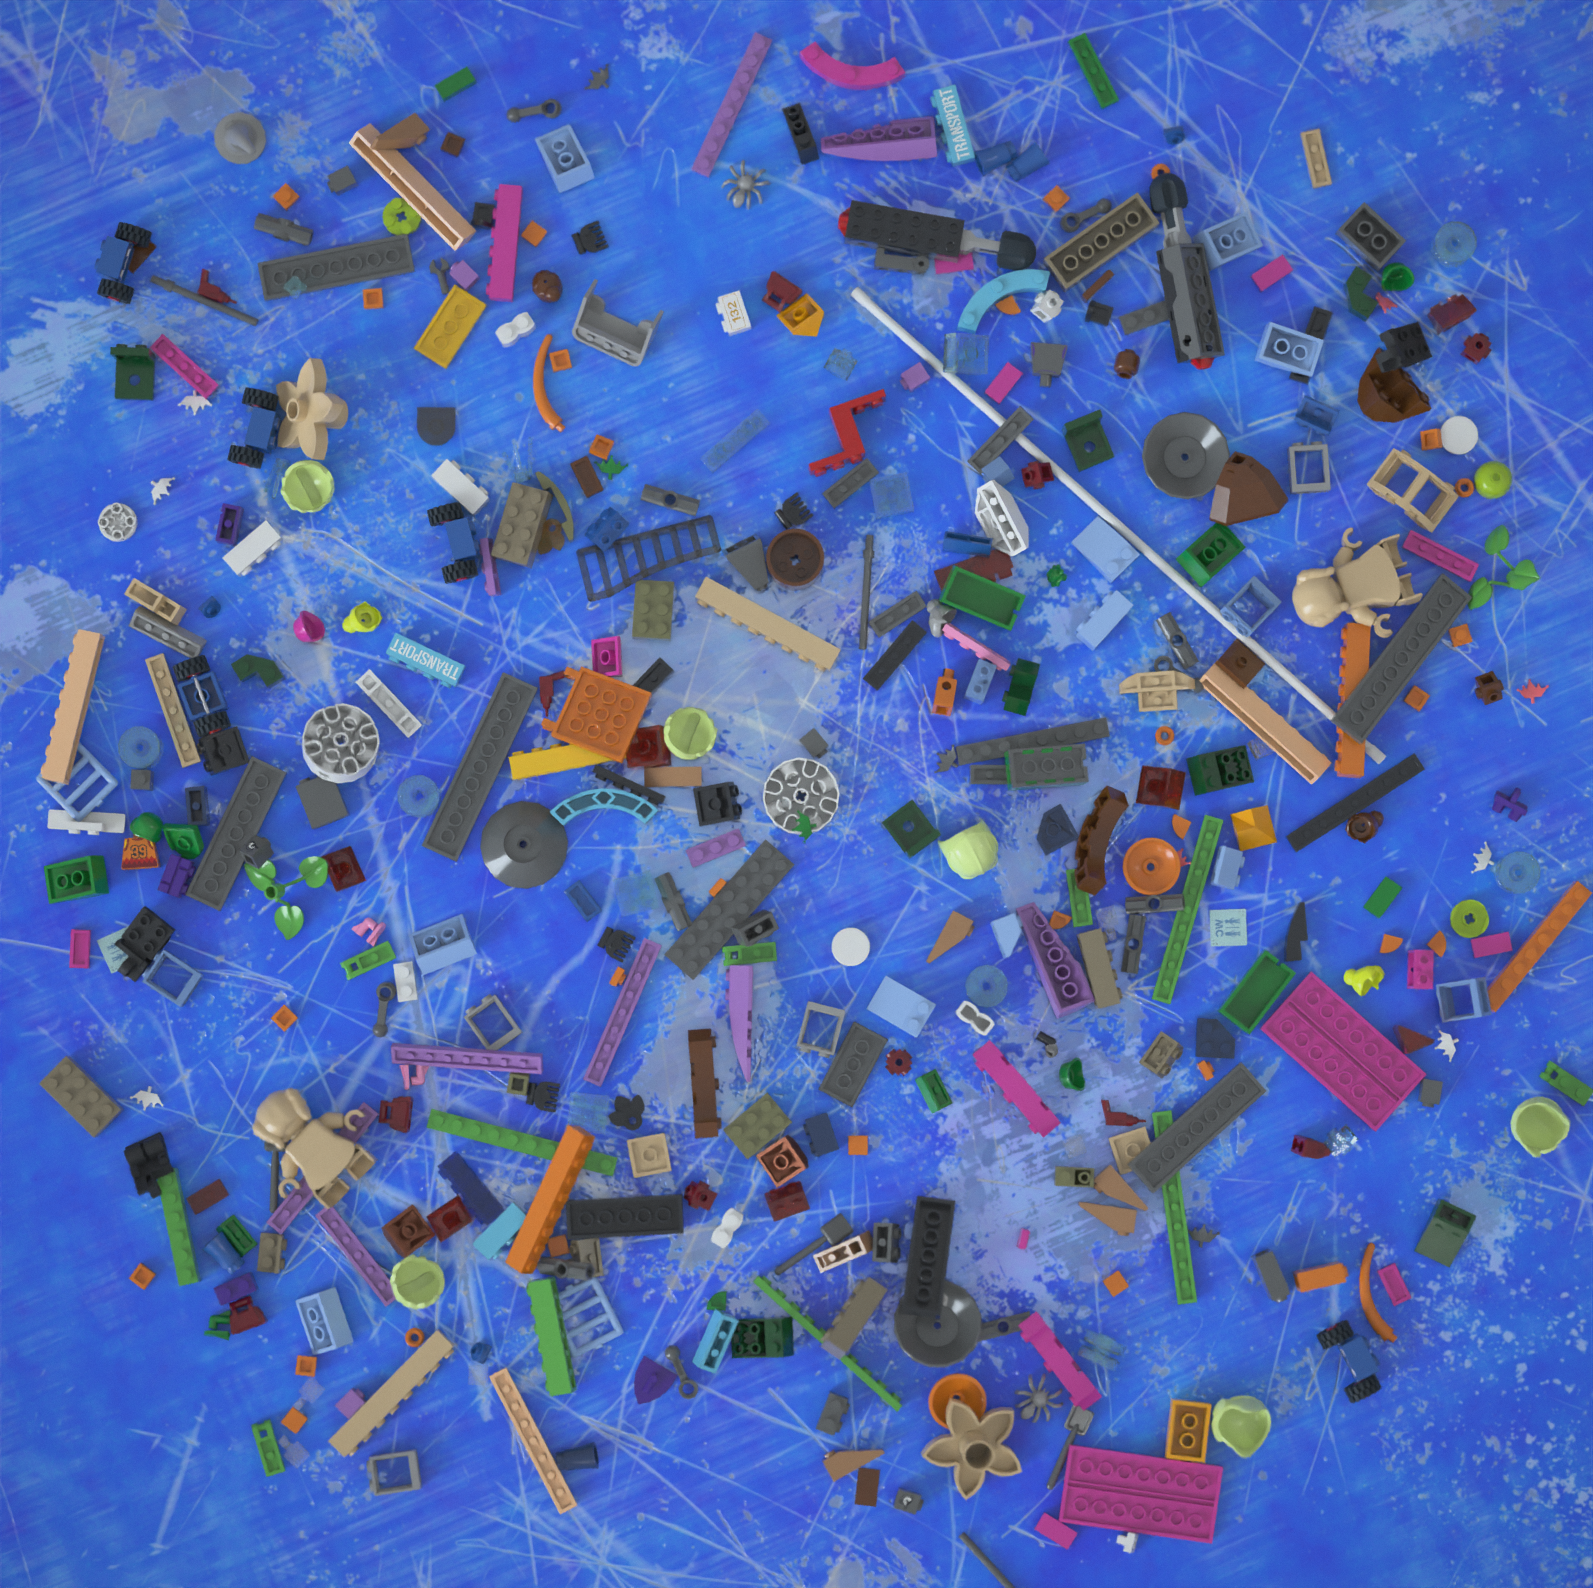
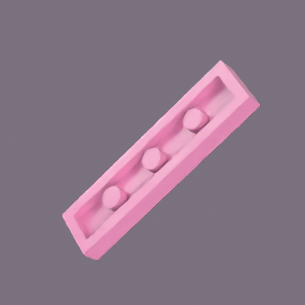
M948 621L943 624L942 631H944L943 634L951 640L957 639L960 641V646L966 650L971 648L980 659L984 661L988 659L997 666L996 669L1007 671L1010 666L1009 660Z

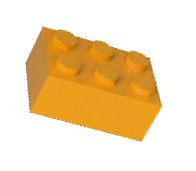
M1171 1398L1164 1454L1166 1458L1205 1463L1211 1404L1209 1402Z

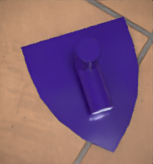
M644 1356L637 1368L634 1380V1390L638 1404L648 1403L662 1396L673 1384L677 1374Z

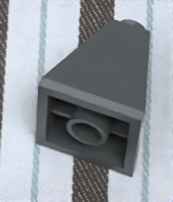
M756 533L722 550L725 557L754 589L760 591L768 587L767 583L769 581L762 541Z

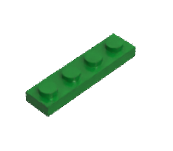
M1086 33L1069 40L1068 44L1101 109L1119 102V98Z

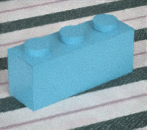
M513 1202L472 1245L488 1260L491 1258L495 1260L503 1252L500 1248L505 1243L509 1246L516 1239L514 1234L520 1230L527 1214Z
M715 1309L692 1362L697 1367L716 1374L739 1320L728 1313Z

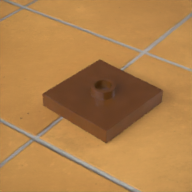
M1238 639L1231 644L1215 663L1243 689L1265 665Z

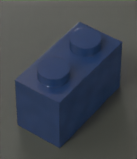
M207 787L185 788L188 825L209 826Z
M827 1112L805 1119L806 1124H803L806 1136H811L812 1142L809 1145L812 1154L816 1153L818 1157L839 1150Z

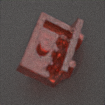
M801 1181L789 1183L787 1186L772 1189L764 1194L774 1222L810 1209Z

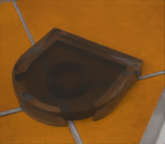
M417 407V431L421 439L431 446L446 444L455 433L456 408Z

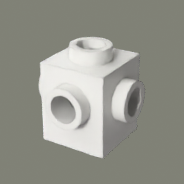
M1054 291L1040 292L1035 297V304L1030 311L1045 323L1053 319V317L1055 318L1062 309L1060 307L1064 301Z

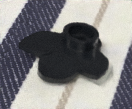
M636 1095L631 1101L625 1097L617 1096L615 1099L616 1112L608 1115L610 1121L616 1126H625L629 1130L638 1129L642 1124L641 1114L645 1109L643 1099L640 1095ZM631 1117L636 1118L635 1124H630L629 1119Z

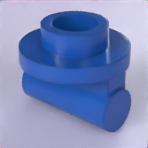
M1183 126L1163 129L1166 141L1171 145L1179 144L1185 138Z
M211 596L198 609L206 618H213L220 612L221 606Z
M477 1342L470 1351L472 1360L484 1365L492 1346Z

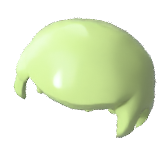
M301 460L292 464L286 470L285 477L282 478L281 494L292 510H298L301 513L318 512L330 502L334 494L335 483L330 471L320 462Z
M695 707L679 708L669 715L665 722L663 731L664 741L671 753L678 758L693 760L703 757L714 747L718 729L714 726L713 719L708 717L705 710Z
M412 1254L393 1267L390 1283L393 1294L400 1303L412 1309H424L434 1304L440 1298L444 1290L445 1279L437 1263L427 1260L425 1256L416 1257Z

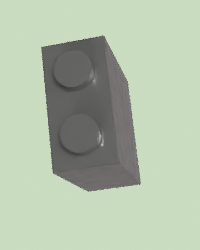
M318 775L317 778L312 780L308 777L299 781L296 789L313 830L350 816L337 783L323 780Z
M1267 1249L1251 1256L1268 1298L1272 1301H1277V1303L1288 1299L1287 1295L1291 1293L1273 1251Z

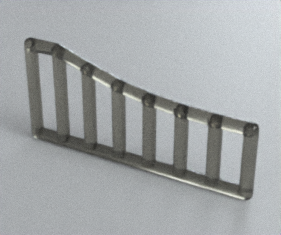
M711 515L616 539L608 549H615L623 581L614 587L611 584L604 552L597 545L578 549L576 555L587 599L593 602L612 597L630 585L663 569L719 553L721 545L714 519ZM707 524L713 546L701 549L696 526ZM684 529L689 530L694 548L693 552L687 554L682 552L677 531ZM670 533L676 557L665 561L659 536ZM651 538L658 564L647 568L640 541ZM633 543L640 572L629 577L622 546ZM596 553L605 591L597 593L593 591L585 555Z

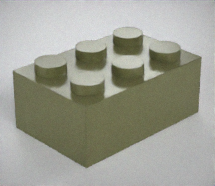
M636 579L632 628L633 639L671 641L674 582Z
M767 1092L725 1127L723 1131L748 1160L790 1125L792 1121Z

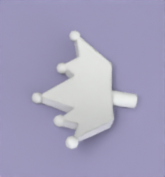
M193 390V396H186L178 404V406L185 405L186 409L191 406L194 415H196L199 406L202 407V410L205 409V405L213 406L203 396H197L196 390Z
M175 477L160 479L158 483L153 480L151 481V484L155 486L151 491L154 505H156L157 498L162 499L160 494L170 495L166 486L171 487L169 482L175 480Z
M1484 842L1485 849L1480 848L1482 854H1473L1478 863H1474L1477 868L1471 871V873L1485 869L1487 864L1494 865L1495 862L1490 861L1492 853L1487 846V842Z
M1439 1030L1438 1032L1442 1036L1438 1038V1041H1442L1435 1049H1444L1443 1055L1448 1054L1449 1062H1451L1456 1051L1454 1043L1459 1040L1458 1038L1452 1040L1450 1034Z
M148 1086L147 1092L139 1091L133 1097H130V1099L137 1098V1104L142 1100L144 1111L150 1103L153 1104L152 1107H155L156 1103L162 1107L164 1106L158 1095L151 1093V1086Z

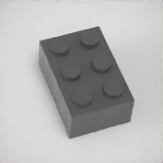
M1365 202L1336 232L1337 236L1377 272L1406 242L1398 232Z

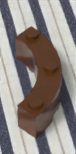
M1108 785L1095 800V808L1091 815L1087 814L1075 853V859L1078 860L1077 868L1074 870L1077 889L1094 896L1107 884L1105 878V855L1109 839L1117 821L1129 806L1125 793Z
M711 1028L688 1030L695 1139L718 1137V1129H722L721 1117H717L716 1090H719V1078H715L713 1048L716 1047V1038L711 1036Z

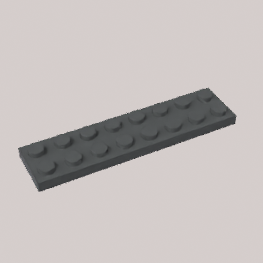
M408 234L257 263L265 301L415 272Z
M253 756L251 757L185 895L218 911L222 910L245 862L239 850L254 835H258L287 772Z
M765 839L693 921V925L686 929L664 955L694 980L732 937L734 933L731 927L747 919L790 871L794 864Z
M1239 1062L1127 1165L1151 1193H1155L1261 1097L1266 1090L1245 1065Z

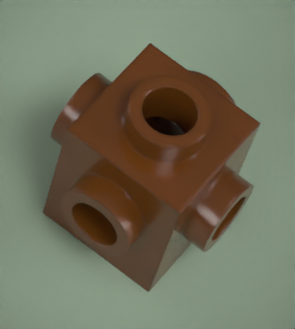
M1493 671L1475 677L1477 688L1474 691L1478 700L1481 699L1484 705L1503 699L1501 692L1504 690L1503 684L1500 679H1497Z

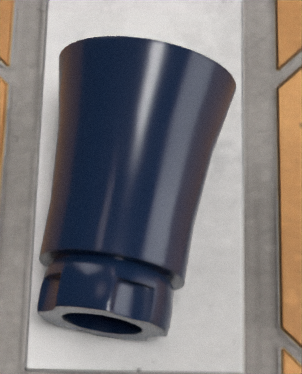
M595 1442L556 1452L559 1470L599 1468Z

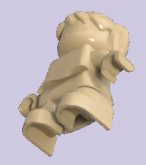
M1348 528L1342 536L1341 544L1343 547L1339 549L1333 559V567L1311 568L1302 570L1297 575V583L1292 592L1294 608L1299 618L1304 623L1313 627H1325L1345 611L1347 614H1351L1357 623L1370 627L1374 625V630L1378 636L1388 638L1393 634V631L1391 629H1383L1380 623L1383 621L1388 622L1390 615L1382 614L1377 617V613L1370 609L1407 606L1419 602L1423 595L1422 593L1414 594L1410 580L1411 573L1399 577L1397 575V569L1407 566V562L1401 560L1398 552L1397 542L1400 537L1399 534L1382 539L1361 557L1352 561L1353 551L1358 550L1363 542L1350 543L1347 537L1353 534V528Z
M293 1088L275 1091L269 1094L258 1107L256 1120L252 1128L256 1136L268 1143L274 1144L278 1149L284 1148V1143L292 1140L286 1146V1153L281 1160L282 1175L285 1177V1180L279 1185V1194L282 1198L287 1199L289 1194L286 1192L285 1187L288 1183H292L295 1189H301L300 1182L295 1179L299 1167L315 1198L327 1210L331 1209L351 1189L343 1179L338 1178L343 1169H347V1172L357 1181L378 1160L361 1144L355 1143L334 1131V1129L344 1128V1125L351 1131H357V1126L351 1123V1117L356 1114L363 1118L366 1114L361 1110H352L346 1116L343 1113L327 1112L307 1124L311 1119V1112L299 1091Z

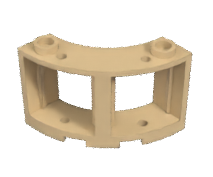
M1394 448L1367 483V486L1376 495L1392 505L1397 504L1405 510L1404 513L1419 527L1431 533L1459 497L1454 492V486L1448 482L1444 483L1427 468L1413 460L1411 455L1405 450L1400 452ZM1403 463L1419 474L1402 497H1400L1385 486ZM1429 480L1441 493L1423 515L1410 503Z

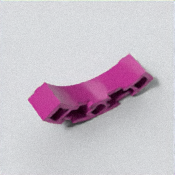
M816 42L799 53L801 60L812 72L831 84L847 89L872 90L873 88L889 86L905 78V71L895 57L873 66H853L832 58Z
M990 1040L973 1054L977 1060L974 1064L981 1072L985 1070L1004 1091L1002 1096L1009 1104L1013 1102L1030 1122L1028 1127L1034 1134L1039 1133L1044 1138L1061 1123Z
M1037 1311L1018 1325L1023 1331L1020 1333L1026 1343L1030 1341L1045 1360L1043 1363L1049 1373L1053 1371L1072 1396L1069 1399L1075 1407L1079 1405L1084 1411L1102 1397L1083 1371L1079 1373L1080 1367Z

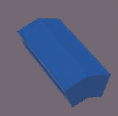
M945 531L943 551L990 558L993 538Z

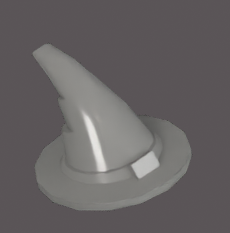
M243 112L231 113L225 116L216 126L214 133L215 146L220 155L227 161L235 164H248L256 160L264 151L266 144L265 131L261 123L252 115Z

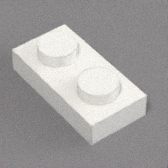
M413 961L393 964L398 1002L418 1000Z

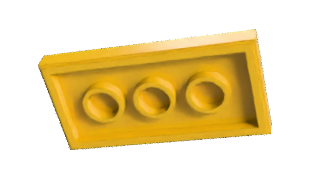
M454 285L416 343L414 350L447 369L487 307V304Z

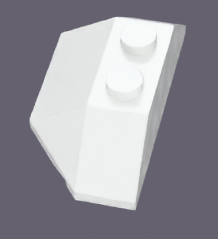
M991 480L977 488L975 514L987 538H993L992 547L1012 557L1029 548L1028 526L1011 493L995 480Z

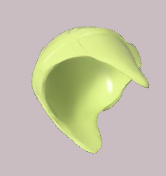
M979 818L980 823L965 829L946 841L938 840V845L947 859L950 868L963 879H973L983 875L995 867L998 862V842L985 821Z
M1533 1097L1525 1100L1516 1108L1511 1118L1513 1136L1536 1158L1541 1157V1154L1555 1150L1558 1144L1567 1137L1570 1129V1121L1556 1102L1546 1097Z
M1241 1395L1230 1399H1221L1214 1407L1213 1420L1211 1421L1214 1438L1217 1441L1226 1443L1240 1457H1250L1262 1445L1270 1431L1271 1417L1269 1411L1260 1400L1252 1396Z

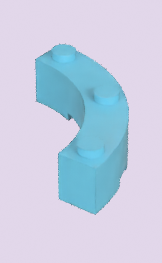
M1036 269L1018 270L991 280L970 299L960 317L957 330L975 334L985 313L994 304L1009 295L1020 292H1045L1050 271Z
M593 789L565 799L553 808L550 813L565 826L569 821L585 812L596 809H615L635 816L646 825L659 810L645 799L626 791Z

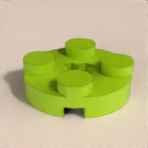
M394 198L384 208L383 223L387 230L395 236L409 235L419 228L421 216L403 198ZM404 212L407 219L399 222L397 215Z
M1476 900L1461 901L1453 907L1450 913V926L1461 937H1477L1487 929L1489 924V915L1485 906ZM1471 913L1474 922L1467 924L1464 917Z

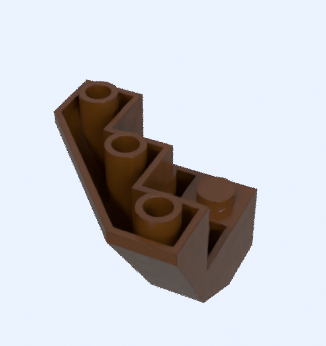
M1380 347L1376 349L1359 380L1357 402L1363 414L1376 422L1396 423L1430 411L1432 409L1429 403L1430 398L1418 388L1407 371L1400 368L1384 373L1381 372L1375 355L1384 350Z
M1235 451L1225 463L1216 483L1209 518L1210 521L1229 526L1277 514L1288 502V497L1270 470L1253 457Z

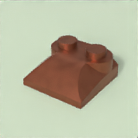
M786 1135L756 1155L777 1188L809 1167L807 1157L795 1139L789 1135Z
M413 1204L382 1227L385 1238L403 1258L409 1256L435 1236V1233Z

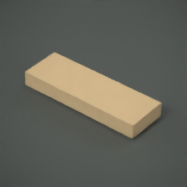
M1320 129L1301 132L1300 136L1312 188L1332 185Z

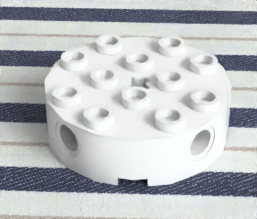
M344 703L335 704L334 706H328L316 711L307 721L302 736L303 758L310 770L323 780L334 783L353 782L366 775L375 764L379 751V734L372 718L359 707Z
M798 757L784 761L772 770L764 785L763 802L767 815L777 827L787 833L800 835L802 832L792 831L793 828L795 829L800 824L796 822V819L800 818L797 810L809 817L810 824H817V827L811 828L812 833L818 832L830 823L836 813L840 793L835 777L826 766L812 759ZM798 792L806 794V796L804 797L805 801L796 799V797L798 796Z

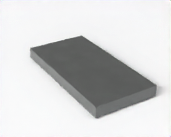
M853 1022L818 1090L853 1107L888 1039Z

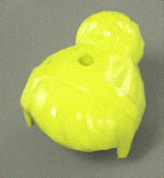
M364 601L350 611L349 616L342 623V628L349 633H355L356 631L372 632L379 626L383 617L380 611Z
M1365 966L1357 971L1353 968L1346 970L1343 979L1346 984L1352 985L1360 996H1364L1371 987L1379 989L1378 984L1384 979L1385 973L1380 966Z

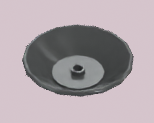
M1189 412L1168 415L1155 424L1144 441L1142 453L1146 475L1154 486L1170 497L1182 499L1204 496L1216 487L1225 463L1230 457L1226 437L1217 424L1203 415ZM1186 454L1188 460H1182L1181 455Z
M519 801L503 806L490 817L482 831L480 849L484 864L494 878L510 887L528 889L545 884L559 872L566 860L568 840L564 826L550 813L551 810L539 803ZM521 841L527 842V846L525 848L520 847Z
M945 1281L940 1319L901 1314L903 1297L900 1299L894 1314V1333L900 1348L913 1361L927 1367H948L963 1361L975 1349L981 1335V1313L975 1299L963 1287ZM939 1323L941 1328L935 1329L934 1324Z

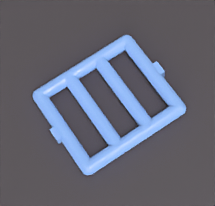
M79 742L77 751L83 757L73 766L70 780L88 762L96 770L67 799L59 793L66 784L56 783L52 786L47 780L42 778L41 773L36 777L37 782L77 822L82 821L96 806L99 808L104 803L102 800L118 785L117 779ZM102 775L109 783L78 812L72 804Z
M592 1277V1280L589 1281L583 1280L575 1285L571 1284L565 1287V1290L558 1293L561 1301L592 1285L597 1294L563 1312L564 1320L601 1302L605 1313L570 1331H567L565 1327L570 1354L573 1358H577L594 1348L597 1350L603 1347L604 1343L623 1334V1328L597 1277ZM610 1320L614 1328L613 1331L576 1349L571 1338Z

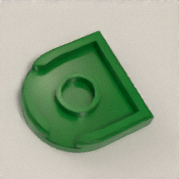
M165 823L162 826L169 847L172 851L175 850L181 854L180 857L195 859L203 851L204 843L197 825Z

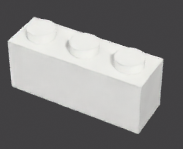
M446 459L431 475L432 478L475 516L490 501L487 497L489 493L482 486L478 488L474 485L473 482L475 480L468 473L464 475L459 471L461 467L454 460L450 462Z
M265 520L228 552L223 559L239 577L241 575L246 576L252 571L251 567L256 562L260 564L267 558L266 554L270 550L275 551L281 546L280 542L283 539Z

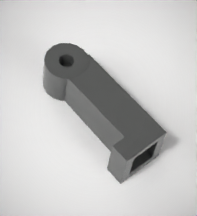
M877 247L874 269L924 274L930 265L928 258L925 256L913 258L884 254L885 248Z

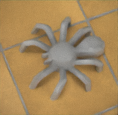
M742 160L740 177L733 166H730L729 169L738 181L728 179L723 182L721 188H724L728 183L737 184L736 187L729 191L726 200L729 201L733 192L740 189L733 197L734 207L739 208L743 205L745 192H747V209L749 210L751 206L750 191L752 190L757 194L759 204H762L761 193L754 186L770 185L771 183L768 180L756 183L754 181L763 172L765 173L766 170L762 168L752 178L753 174L749 175V172L745 175V161Z
M1044 1373L1042 1374L1037 1391L1033 1386L1032 1375L1030 1374L1028 1380L1033 1393L1019 1390L1014 1391L1015 1394L1031 1397L1015 1405L1016 1408H1020L1031 1402L1030 1405L1020 1412L1021 1419H1030L1037 1407L1036 1416L1032 1420L1033 1423L1037 1422L1042 1407L1046 1413V1422L1050 1420V1412L1046 1404L1053 1408L1063 1406V1403L1054 1404L1048 1401L1059 1396L1063 1391L1061 1388L1055 1394L1048 1396L1049 1391L1045 1393L1046 1388L1041 1390L1046 1378Z

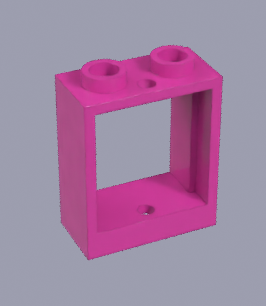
M1408 950L1407 989H1433L1434 950Z

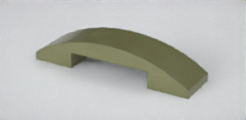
M539 471L535 474L543 490L548 491L552 489L567 519L561 526L570 543L574 542V522L566 499L559 488L547 476Z

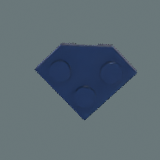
M1061 804L1043 814L1036 840L1045 856L1079 838Z
M1197 1018L1195 1057L1234 1059V1037L1217 1019Z

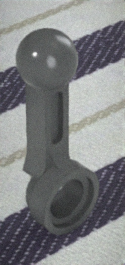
M548 99L539 106L524 109L512 107L507 111V118L513 123L518 122L521 118L540 114L554 119L561 114L562 106L559 101ZM554 103L555 111L549 114L547 106Z
M1103 198L1097 202L1096 206L1081 213H1067L1061 218L1060 226L1065 232L1072 233L1079 228L1083 220L1098 213H1108L1112 208L1111 202ZM1067 218L1074 219V227L1067 224Z
M1160 656L1154 662L1156 672L1161 671L1158 668V664L1161 661L1169 663V668L1166 671L1175 670L1181 672L1174 668L1173 661L1168 656ZM1193 678L1195 679V689H1191V691L1195 693L1202 692L1204 686L1199 681L1201 678Z
M388 981L379 984L376 990L379 999L377 1023L373 1026V1034L380 1038L384 1037L388 1032V1027L385 1024L388 1002L396 995V987ZM381 988H388L391 991V995L388 997L383 996Z
M670 1345L665 1350V1356L668 1360L672 1361L680 1378L679 1393L685 1399H692L698 1393V1385L687 1376L679 1359V1348L675 1345ZM685 1384H692L694 1386L693 1392L685 1393L683 1391Z

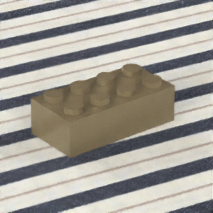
M512 482L491 556L532 569L553 495L551 493Z
M1100 928L1077 934L1089 986L1095 999V1009L1120 1004V999H1123L1120 987H1116L1115 980H1118L1116 970L1111 968L1110 962L1113 961L1111 951L1106 949L1105 943H1108L1106 932H1102Z
M65 1056L39 1083L93 1138L98 1137L124 1110L70 1056Z
M870 1277L865 1281L861 1280L852 1291L854 1296L851 1295L842 1306L844 1311H840L831 1323L834 1327H830L821 1338L823 1343L820 1347L840 1360L865 1326L887 1292V1289Z

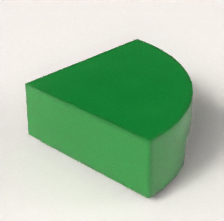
M727 1291L714 1294L708 1301L706 1310L718 1309L726 1311Z

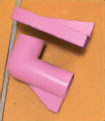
M368 917L362 923L354 926L352 930L361 937L369 928L373 930L366 941L375 947L379 936L386 928V924L381 922L378 925V923Z
M399 1065L403 1076L404 1090H409V1065ZM416 1065V1076L410 1077L411 1085L424 1084L425 1074L429 1066Z

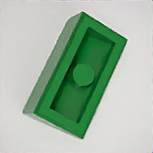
M465 67L434 86L445 102L477 82L469 68Z
M1385 877L1363 908L1379 919L1401 891L1402 887Z
M936 1069L915 1079L931 1113H935L953 1103Z
M234 1214L216 1228L218 1233L223 1232L233 1248L241 1255V1258L257 1245V1242Z

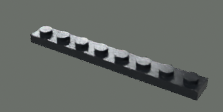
M1415 753L1285 836L1294 851L1298 852L1349 819L1352 815L1357 814L1419 774L1425 768Z

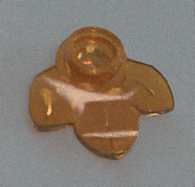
M548 519L543 525V532L538 546V552L541 555L548 553L553 547L560 551L564 546L565 539L561 533L562 526L557 519ZM555 525V530L551 532L550 527Z

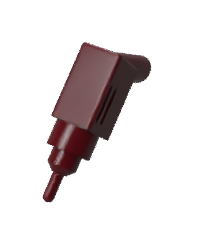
M202 269L198 294L216 302L237 304L220 287L208 283L209 271Z
M564 670L539 677L540 699L545 709L546 717H548V709L552 703V697H554L553 681L563 679Z
M1101 1100L1105 1125L1133 1126V1124L1136 1125L1138 1122H1146V1120L1133 1117V1115H1128L1126 1112H1111L1109 1100Z

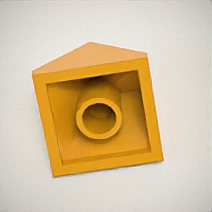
M806 293L776 316L793 335L817 337L822 318H824V311Z
M1268 805L1230 814L1239 851L1277 842Z

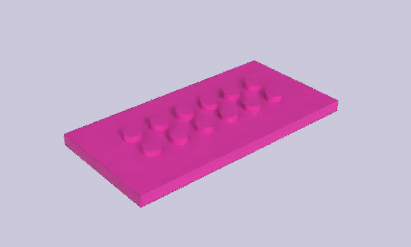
M1311 971L1260 1028L1261 1031L1375 1132L1426 1076L1423 1070Z
M1069 1444L1058 1521L1212 1544L1223 1466Z

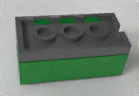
M1085 743L1009 749L1004 753L1008 791L1084 785L1089 782L1088 768L1083 766V761L1087 759Z

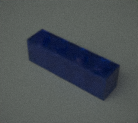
M457 1151L437 1166L440 1169L438 1171L440 1176L444 1180L448 1178L452 1183L451 1189L457 1195L460 1193L463 1196L464 1200L462 1202L469 1210L473 1208L477 1213L475 1217L481 1224H490L506 1210Z

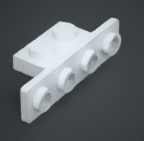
M49 810L47 827L49 829L69 830L68 833L80 834V831H88V835H99V832L124 833L126 815L90 812L82 821L77 822L66 810Z

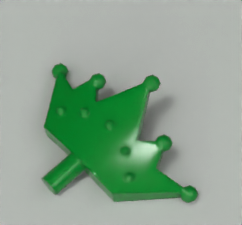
M613 455L610 456L611 458L607 464L604 459L602 464L595 461L594 463L598 465L602 473H609L608 479L611 480L612 473L619 474L626 466H629L628 464L621 466L620 461L616 465Z
M797 810L800 818L796 819V822L800 824L795 829L793 828L792 831L802 832L799 837H804L803 843H806V840L812 835L811 828L817 827V824H810L809 817Z

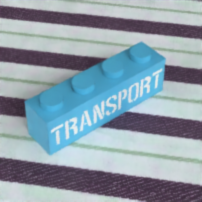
M951 85L933 90V96L930 97L932 107L937 109L938 114L935 115L937 125L942 127L943 133H940L942 143L946 144L948 151H945L947 162H951L952 167L975 161L956 86Z
M395 633L386 651V654L389 655V660L397 664L401 661L407 664V669L414 672L418 669L424 672L423 676L430 680L437 678L441 680V685L449 689L451 686L457 687L466 668L465 665L398 633Z

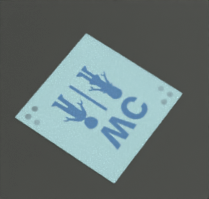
M1246 909L1209 910L1211 946L1247 945Z
M128 927L97 940L111 974L116 972L129 957L114 945L117 940L122 938V934Z

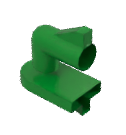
M231 1311L210 1316L209 1329L217 1330L218 1324H230ZM208 1330L204 1331V1336L218 1337L229 1341L230 1333L229 1331Z

